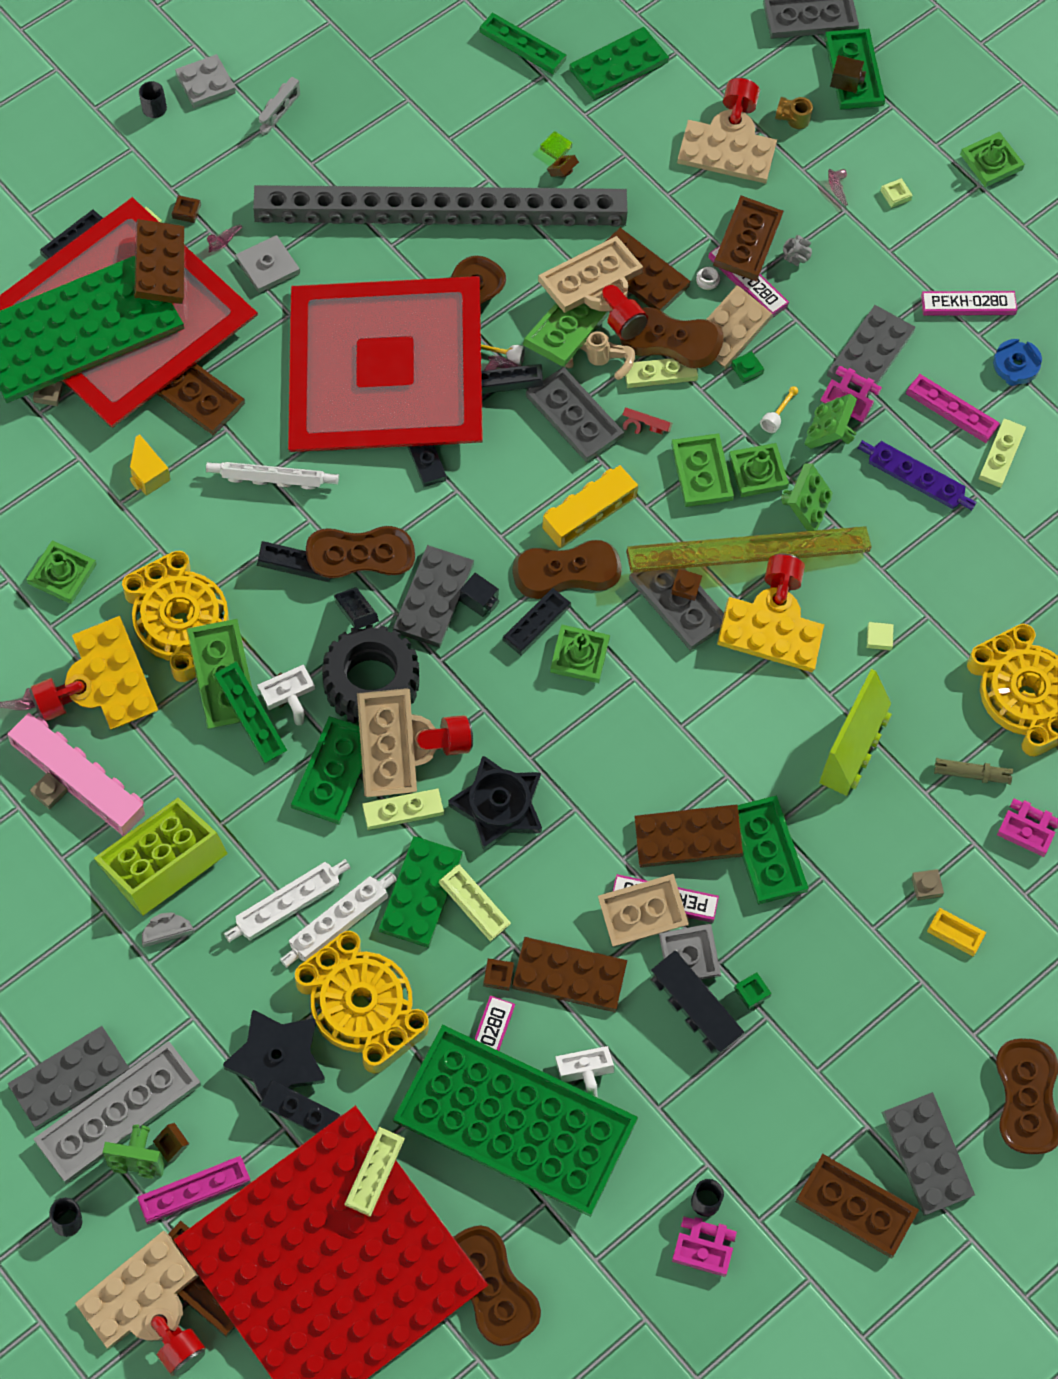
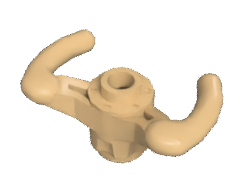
M603 332L591 333L581 347L582 350L587 352L589 362L594 365H604L611 358L624 357L626 359L625 363L614 375L617 380H621L633 367L635 360L634 349L629 346L609 342L608 336ZM573 357L565 365L566 368L570 369L573 367Z

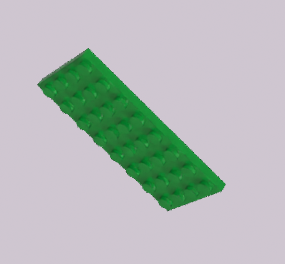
M135 255L0 311V392L6 404L184 329V323L172 303L134 298Z
M443 1024L393 1118L394 1123L589 1217L592 1216L638 1120L637 1116Z

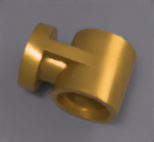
M781 97L775 119L788 121L792 128L804 129L810 123L813 105L809 99L804 97H798L793 100Z

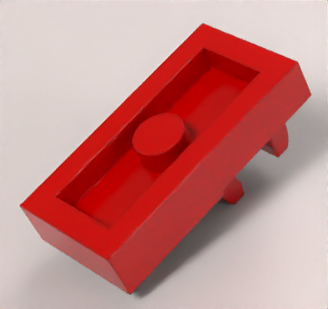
M626 407L623 412V416L629 417L623 423V430H627L630 423H635L637 426L635 434H640L642 430L640 421L650 426L649 431L663 435L664 431L670 432L673 424L672 422Z

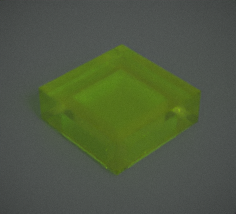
M556 131L540 145V150L555 160L565 155L572 148V142Z

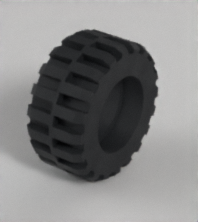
M373 625L357 630L351 628V633L343 632L338 636V642L333 641L329 645V652H326L323 658V688L330 706L335 707L336 713L341 717L346 714L347 720L352 723H356V720H359L357 693L410 689L411 704L414 703L417 691H419L418 656L415 649H411V643L408 639L404 638L401 640V633L393 630L391 633L388 631V627L381 625L379 629L373 628ZM373 660L388 665L395 672V677L383 688L364 690L353 685L348 680L347 674L355 665Z

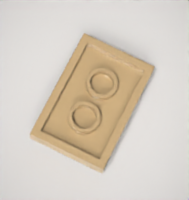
M738 285L706 319L719 325L723 331V345L715 361L725 369L773 318V314Z
M674 874L598 896L612 947L689 925Z

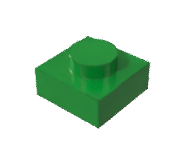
M753 351L731 362L732 368L742 383L764 373V367Z
M757 972L734 986L735 991L748 1010L770 998L772 994Z

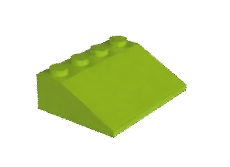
M870 670L829 753L819 782L846 796L851 788L856 790L862 777L858 772L861 767L866 769L872 757L868 752L871 746L877 747L882 736L878 732L881 726L886 728L892 716L888 712L891 701L876 670Z
M176 798L98 854L94 859L129 903L144 916L228 853L217 832L181 799Z

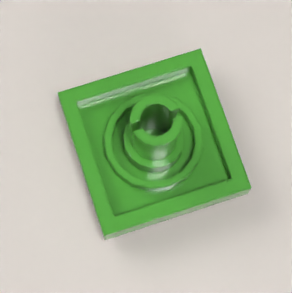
M1000 131L963 148L960 153L984 187L1022 171L1025 165Z
M848 394L820 404L815 410V417L812 425L807 430L808 435L804 444L808 448L813 449L838 439L843 440L845 444L851 443L855 439L856 432L849 428L847 424L857 399L853 395Z
M777 443L729 452V459L741 497L788 489L789 482Z
M804 464L793 491L784 490L781 500L783 505L791 507L808 532H817L833 493L814 465Z
M52 540L28 576L27 583L72 604L94 570L96 560Z
M561 624L550 673L599 683L610 635Z
M133 1125L129 1146L105 1142L102 1153L108 1167L113 1172L127 1174L128 1171L138 1172L139 1176L153 1179L155 1175L162 1177L165 1166L160 1151L145 1149L148 1133L150 1132L149 1127L142 1125L140 1129V1125Z

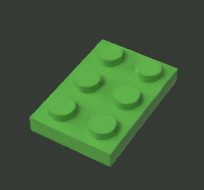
M719 433L672 439L671 446L685 507L733 501L734 494Z

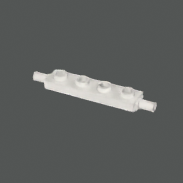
M207 462L206 472L220 473L222 478H228V481L235 483L250 480L253 484L265 485L267 482L277 483V486L280 487L301 485L303 489H315L324 483L338 485L339 474H326L323 471L230 462L221 464Z
M345 859L334 867H331L326 862L322 863L235 916L237 926L224 933L226 939L230 943L239 936L244 935V937L251 941L339 887L338 876L350 870V865Z
M389 872L380 881L371 876L364 880L289 940L292 950L280 958L281 963L287 968L298 958L306 961L339 934L356 924L388 898L385 889L397 881L394 874Z

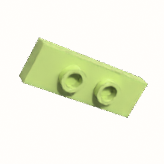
M671 358L634 362L633 367L625 376L627 388L697 381L698 373L697 368L686 367Z
M1003 419L979 480L999 488L1002 487L1025 432V426Z
M439 789L362 803L368 830L444 815Z
M460 864L438 882L490 942L511 924Z
M379 1127L345 1206L371 1217L405 1138Z

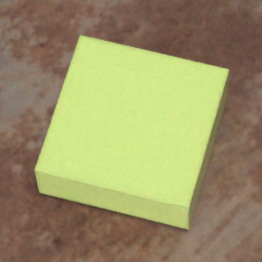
M902 178L883 185L880 190L891 208L911 201L913 197Z
M869 622L867 626V648L892 650L894 624Z

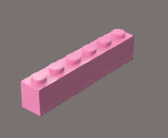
M28 713L7 734L10 744L45 773L49 772L67 788L68 792L122 836H125L145 816L144 802L135 793L130 795L124 790V785L115 777L109 778L102 766L96 762L92 764L86 759L87 756L78 747L73 749L67 744V739L60 732H52L47 722L39 716L35 718Z

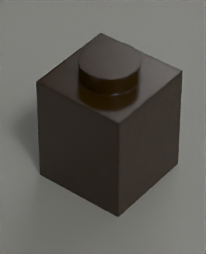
M838 55L830 87L856 93L858 85H863L866 75V71H862L864 61Z

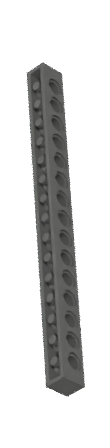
M254 185L253 206L255 222H285L288 224L297 222L310 224L401 223L404 225L517 224L520 226L626 225L628 213L627 189Z

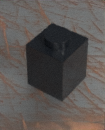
M475 572L460 589L459 601L484 617L488 611H494L499 604V588Z

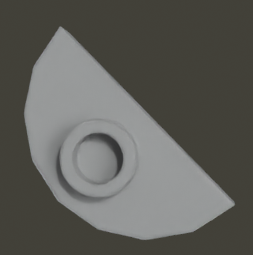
M173 912L161 913L153 917L142 933V946L144 948L195 932L190 921L182 916L175 915Z

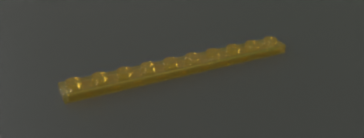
M863 526L628 546L626 553L630 572L634 573L768 561L771 556L780 553L790 554L798 558L870 552L872 546L867 527Z

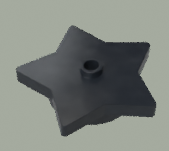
M482 756L473 784L450 798L448 806L474 822L483 850H487L508 833L539 834L542 832V826L532 800L538 787L541 773H515L502 769L487 757Z
M253 1010L247 1042L223 1063L224 1069L252 1081L261 1100L272 1080L291 1090L295 1087L325 1083V1077L310 1052L316 1028V1019L311 1018L281 1024ZM274 1055H282L279 1059L272 1058Z

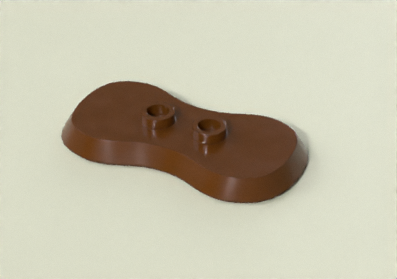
M478 255L467 257L459 262L451 278L480 276V304L499 294L506 283L504 270L491 259Z
M644 307L642 309L648 315L645 329L632 339H620L621 345L633 348L636 356L664 355L673 358L686 367L702 368L710 365L717 358L723 345L724 336L721 327L713 321L706 319L678 320L668 316L659 309Z
M382 526L363 533H349L326 528L312 533L306 543V555L310 567L318 575L326 578H339L356 571L399 575L410 570L415 562V549L411 537L404 530L393 526Z
M602 540L585 541L571 549L559 551L530 548L518 554L513 562V577L518 590L526 597L533 599H542L552 588L558 592L571 588L593 591L607 590L618 583L622 572L620 557L616 549L608 542Z
M1021 1038L1005 1042L999 1049L996 1057V1066L1005 1088L1006 1097L999 1123L1001 1136L1004 1142L1017 1152L1024 1154L1048 1153L1058 1146V1113L1053 1101V1088L1058 1075V1059L1053 1049L1048 1044L1039 1040Z
M482 1225L467 1228L453 1236L488 1284L485 1289L470 1299L475 1311L476 1324L482 1336L490 1343L498 1346H508L526 1338L536 1329L540 1322V1304L534 1293L512 1273L502 1238L493 1229Z

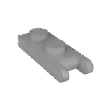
M291 77L287 83L281 85L277 95L267 102L265 109L259 115V122L262 124L260 126V133L262 135H267L300 96L299 80Z

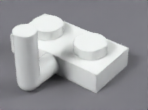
M304 665L257 685L258 691L268 710L288 702L293 711L294 723L296 725L304 723L303 707L297 697L315 690V685Z
M608 1046L555 1056L561 1081L570 1082L584 1079L586 1092L597 1098V1084L594 1077L614 1073V1064Z

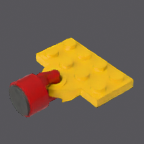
M783 553L771 556L768 560L764 578L765 582L770 585L769 589L763 590L758 594L753 603L732 597L728 598L717 645L808 672L815 670L824 624L801 618V608L798 601L789 592L801 587L805 564L801 559Z
M120 616L72 635L81 659L75 662L68 670L65 684L56 687L53 679L49 678L32 685L31 689H29L39 716L45 721L66 714L64 705L73 701L85 708L101 707L110 730L159 711Z

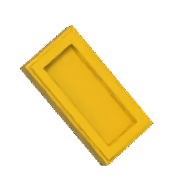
M939 908L927 930L933 936L973 957L987 933L942 908Z

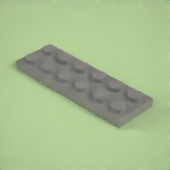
M168 1041L33 1138L34 1142L65 1184H67L104 1157L102 1152L105 1142L122 1144L131 1137L133 1125H140V1129L142 1125H148L200 1087L201 1082Z

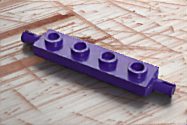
M862 440L857 448L870 455L868 464L951 509H955L961 504L972 511L977 504L976 501L964 496L966 486L883 441H880L874 447Z

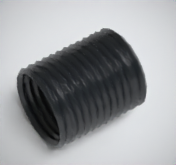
M148 81L142 84L139 88V97L143 113L150 118L161 117L167 110L162 85L155 81Z
M704 1179L696 1185L691 1198V1206L698 1215L709 1217L719 1210L724 1198V1190L721 1184L713 1179ZM702 1190H709L716 1195L718 1203L712 1206L704 1205L699 1201L697 1193Z
M65 1197L56 1200L51 1205L49 1216L52 1227L57 1234L64 1237L73 1236L81 1229L82 1215L76 1201ZM64 1210H72L77 1213L74 1221L69 1224L62 1225L55 1221L56 1216Z

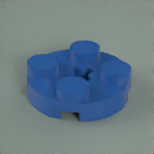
M1020 339L1007 340L998 347L994 356L993 364L995 371L1010 386L1028 383L1034 380L1040 371L1042 363L1041 353L1035 345L1028 341L1025 344L1019 342ZM1013 358H1016V360H1022L1023 362L1021 363V365H1017L1013 362Z

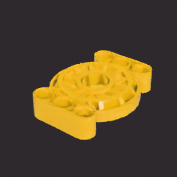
M174 551L126 575L122 580V587L125 599L129 603L134 604L132 610L133 627L139 642L156 657L170 661L172 675L176 681L187 682L196 678L186 629L229 620L227 601L220 588L206 576L191 572L189 557L185 552ZM178 564L184 565V566L181 567V568H175V567H174V566H176V565H178ZM154 576H162L160 579H152ZM132 587H139V589L135 591L129 590ZM138 611H139L140 614H141V618H139V619L137 620ZM222 612H224L223 620L220 619V614ZM178 613L188 614L186 623L182 619H175L173 617ZM182 664L188 665L184 669L177 668L179 665Z
M1020 624L974 647L967 661V668L972 674L982 676L980 694L987 713L1003 728L1016 734L1025 735L1021 744L1022 750L1025 754L1035 757L1058 746V733L1052 730V728L1058 729V655L1041 646L1032 645L1036 637L1035 630L1028 624ZM1018 637L1024 638L1026 642L1019 640ZM997 647L1003 648L1006 652L999 651ZM976 658H981V659H983L985 662H984V663L979 662V661L976 660ZM1022 686H1028L1035 693H1028L1026 691L1020 693L1019 691ZM1031 738L1038 740L1040 744L1033 743Z
M345 931L339 934L299 965L295 971V982L298 991L306 995L311 994L312 1016L316 1019V1026L322 1036L331 1044L343 1050L356 1053L363 1052V1066L370 1073L375 1074L385 1070L420 1042L428 1033V1016L423 1010L412 1009V990L408 978L402 969L392 960L380 954L367 951L361 952L360 938L353 931ZM346 943H353L356 946L352 950L342 948ZM325 959H332L335 961V963L329 967L323 966L321 964L322 961ZM305 975L314 977L313 981L309 983H304L300 979ZM404 988H406L408 1000L403 999ZM354 994L357 997L365 996L369 998L371 996V1003L366 1007H356L352 1003ZM315 1003L319 1004L321 1008V1013L318 1016ZM418 1020L424 1025L419 1029H414L409 1024ZM323 1025H326V1027L332 1033V1035L324 1028ZM393 1037H399L403 1042L400 1045L394 1046L389 1043V1040ZM375 1053L382 1057L378 1062L368 1060V1057Z

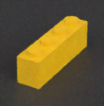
M621 465L615 469H608L600 479L587 483L582 491L576 495H569L558 507L548 509L543 516L542 528L561 549L637 497L638 484Z

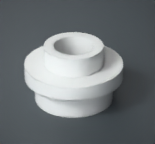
M712 267L701 269L696 277L699 287L706 290L716 288L720 281L718 272Z

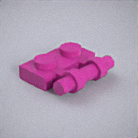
M839 366L836 374L843 378L841 383L831 379L820 401L827 403L836 398L851 394L857 401L850 417L864 423L874 404V401L867 398L869 392H872L878 396L882 387L875 384V380L871 378L865 379L856 374V371L851 368L846 369ZM852 382L862 387L860 393H857L848 388V385Z
M1013 798L1010 808L1019 812L1016 814L1008 810L997 836L1044 857L1056 833L1046 827L1049 825L1057 829L1058 818L1052 816L1053 813L1047 810L1043 812L1030 806L1031 803L1026 800L1022 802ZM1025 816H1030L1040 822L1039 824H1037L1029 819H1026Z
M683 1216L681 1227L690 1229L691 1233L690 1236L679 1233L672 1262L726 1277L733 1248L723 1245V1241L725 1239L734 1242L737 1231L727 1229V1225L720 1223L716 1226L702 1222L703 1219L699 1217L692 1219ZM699 1233L715 1236L714 1242L698 1238Z

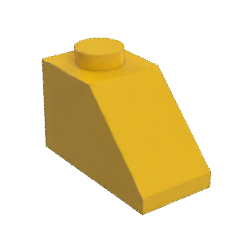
M140 434L136 436L130 464L132 475L130 481L137 490L141 489L147 496L170 481L169 468Z

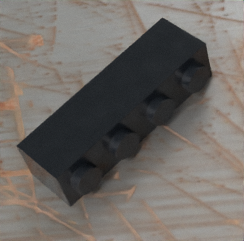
M676 950L651 969L650 974L653 977L650 981L658 991L664 990L669 995L668 1003L676 1012L681 1010L687 1017L684 1020L694 1033L699 1031L704 1037V1040H702L703 1045L711 1054L716 1052L720 1056L744 1036L745 1032Z

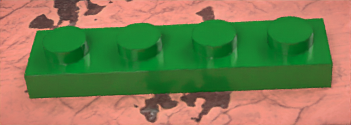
M493 12L480 26L479 33L552 75L566 61V54Z
M237 661L214 673L216 681L263 763L265 764L288 751Z

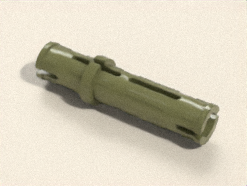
M939 758L935 760L934 774L982 780V783L991 781L1011 785L1012 782L1011 774H1013V769L993 767L990 766V763L980 765Z

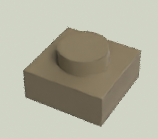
M63 381L34 392V403L58 406L63 390Z
M49 772L30 789V793L49 810L68 792L67 788Z
M938 869L914 872L911 877L917 900L943 896L944 891Z

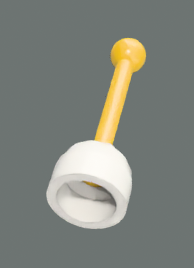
M481 344L482 350L506 354L507 359L514 364L521 365L523 363L525 346L512 345L508 350Z
M790 387L789 394L776 412L767 413L763 416L760 425L766 432L775 433L781 424L779 415L790 399L798 394L797 387Z

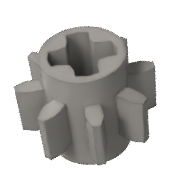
M796 235L795 239H788L783 246V252L786 254L784 259L796 266H799L800 262H807L812 254V249L809 247L811 242L799 235Z

